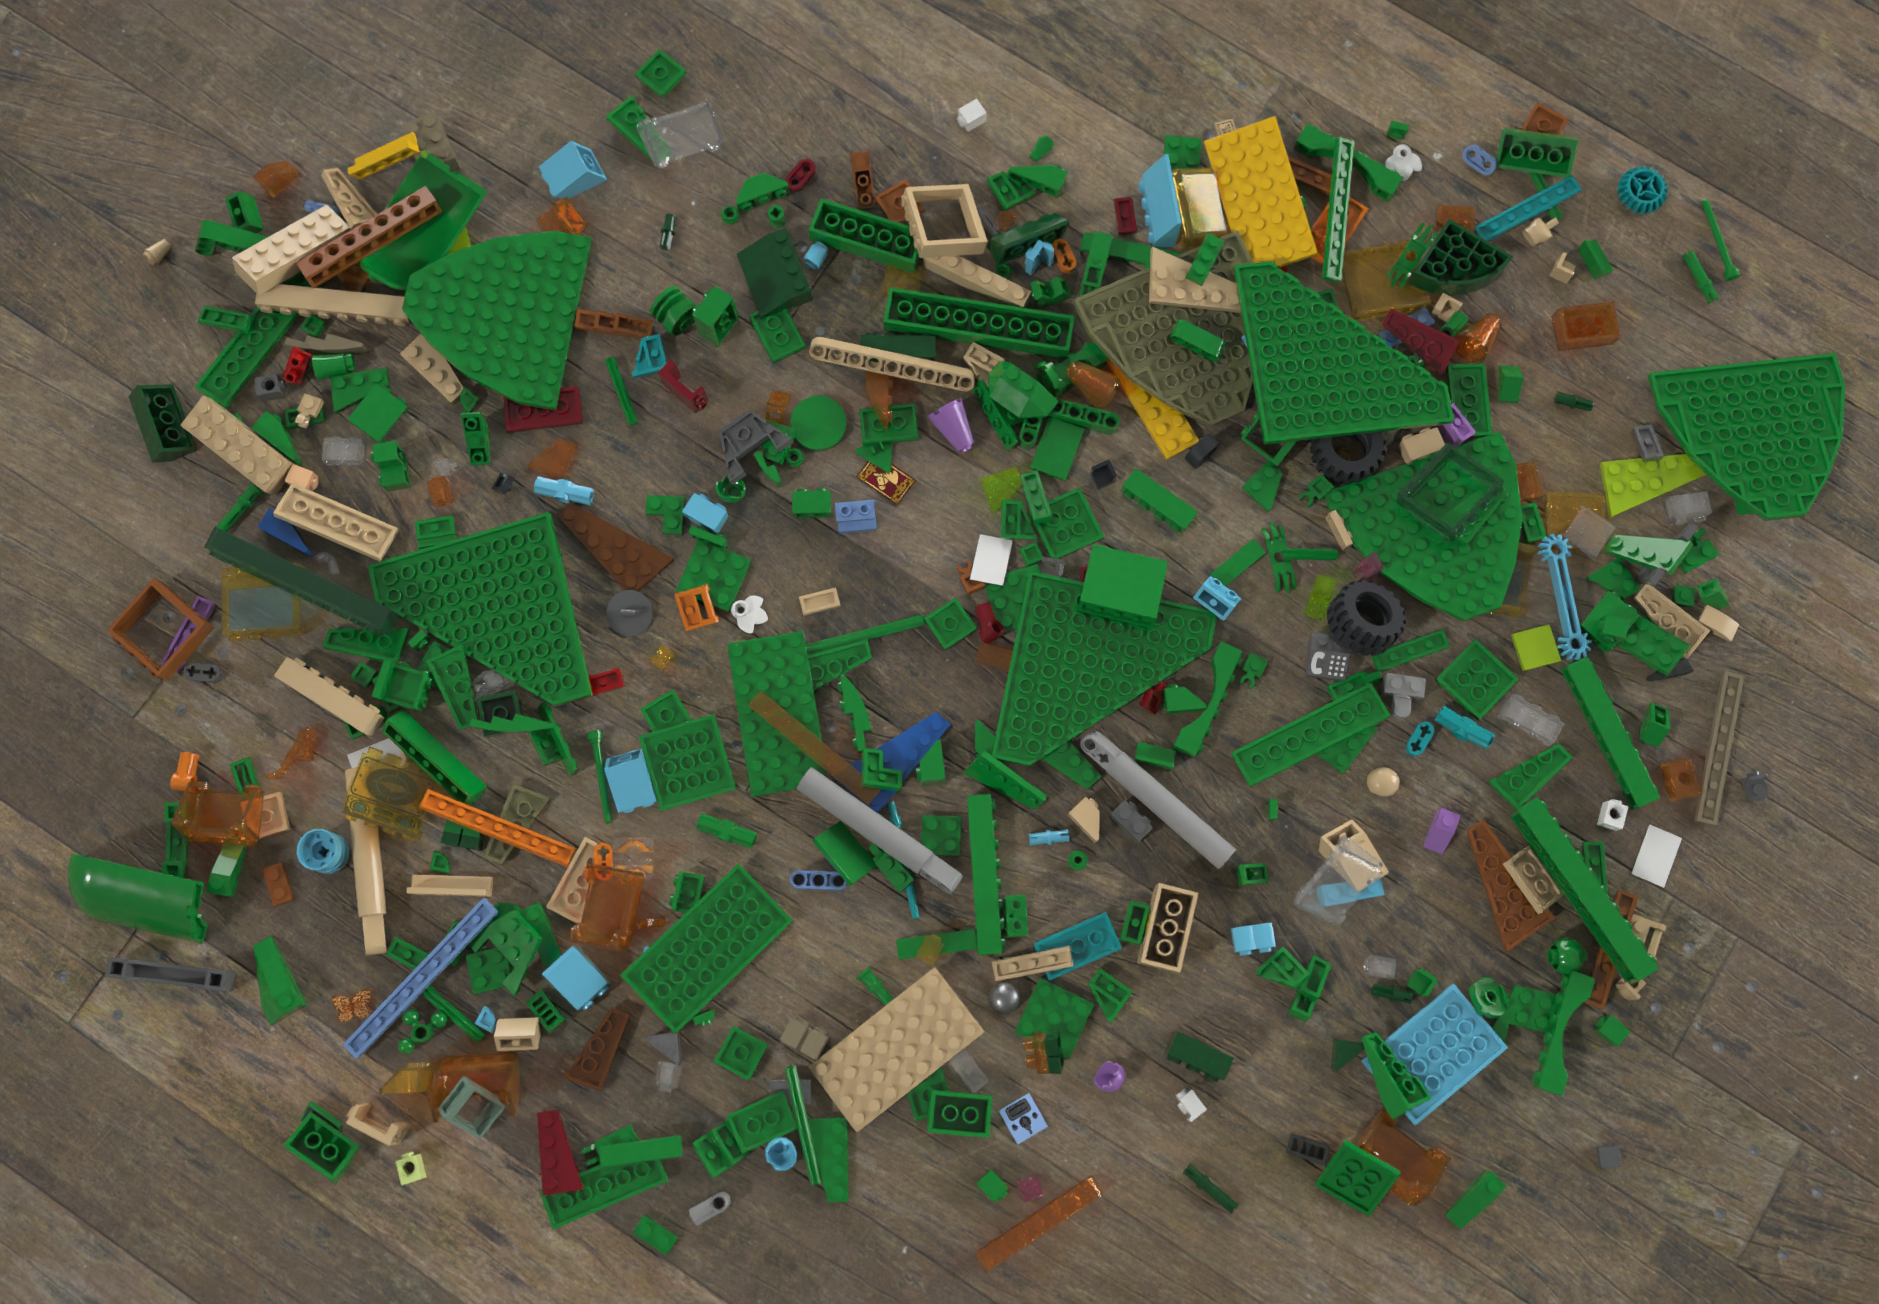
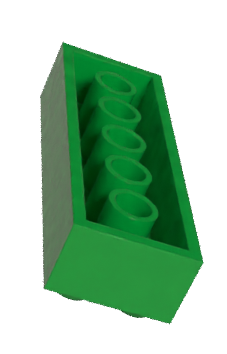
M822 198L820 199L808 230L810 241L821 242L825 246L911 273L915 272L920 257L917 248L914 247V237L910 234V226Z

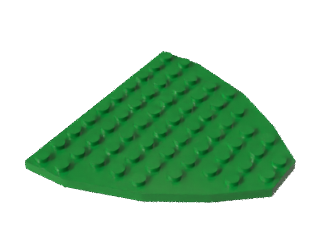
M560 231L496 237L450 253L409 276L402 311L426 341L467 378L518 404L556 410L592 237Z
M1835 353L1653 372L1648 375L1657 411L1689 459L1725 493L1764 521L1804 517L1828 479L1843 437L1845 383Z
M1500 431L1430 455L1427 458L1413 461L1411 464L1407 463L1370 476L1359 483L1353 482L1333 489L1324 497L1329 511L1336 510L1338 515L1344 519L1343 525L1347 532L1350 531L1353 537L1351 538L1352 545L1379 574L1419 601L1463 622L1501 608L1516 564L1522 512L1516 463ZM1495 477L1512 487L1508 495L1467 546H1464L1434 525L1435 521Z

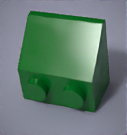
M937 740L920 760V767L916 768L917 780L922 782V787L945 784L941 740Z

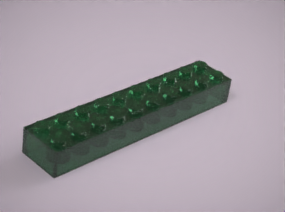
M214 527L204 548L210 551L209 555L228 563L241 571H245L260 580L262 579L277 588L279 586L284 591L294 596L296 595L311 604H315L328 612L331 611L345 620L349 618L350 622L364 629L367 626V630L381 637L383 634L390 636L400 617L394 611L217 527Z

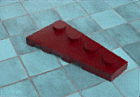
M1392 308L1382 324L1383 327L1441 375L1460 340Z
M559 1110L538 1112L542 1196L585 1190L572 1155L573 1152L569 1145Z

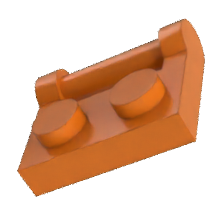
M708 584L674 594L686 631L719 621L710 599ZM697 594L702 596L708 618L703 619L696 598Z

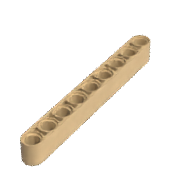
M823 337L814 338L810 345V355L816 360L960 391H970L974 387V373L967 368ZM820 346L823 350L818 351L814 347ZM839 350L841 351V354L836 355L833 353V351ZM858 354L860 358L855 359L851 355ZM871 358H876V359H878L879 361L876 362V363H874V362H871L870 359H871ZM895 362L897 365L890 366L888 363ZM908 366H913V367H915L916 369H915V370H908L907 367H908ZM932 370L934 373L927 374L925 373V371ZM945 374H951L952 377H951V378H945L944 375H945ZM963 378H969L970 381H969V382H963L962 379H963Z

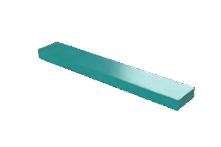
M1571 175L1570 178L1559 181L1475 226L1473 231L1476 235L1489 242L1577 195L1582 189L1574 176Z

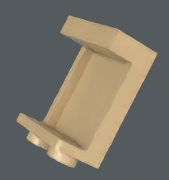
M369 1103L356 1104V1106L349 1110L346 1124L388 1146L401 1144L410 1127L409 1124L403 1121L392 1123L390 1128L367 1117V1113L371 1108Z

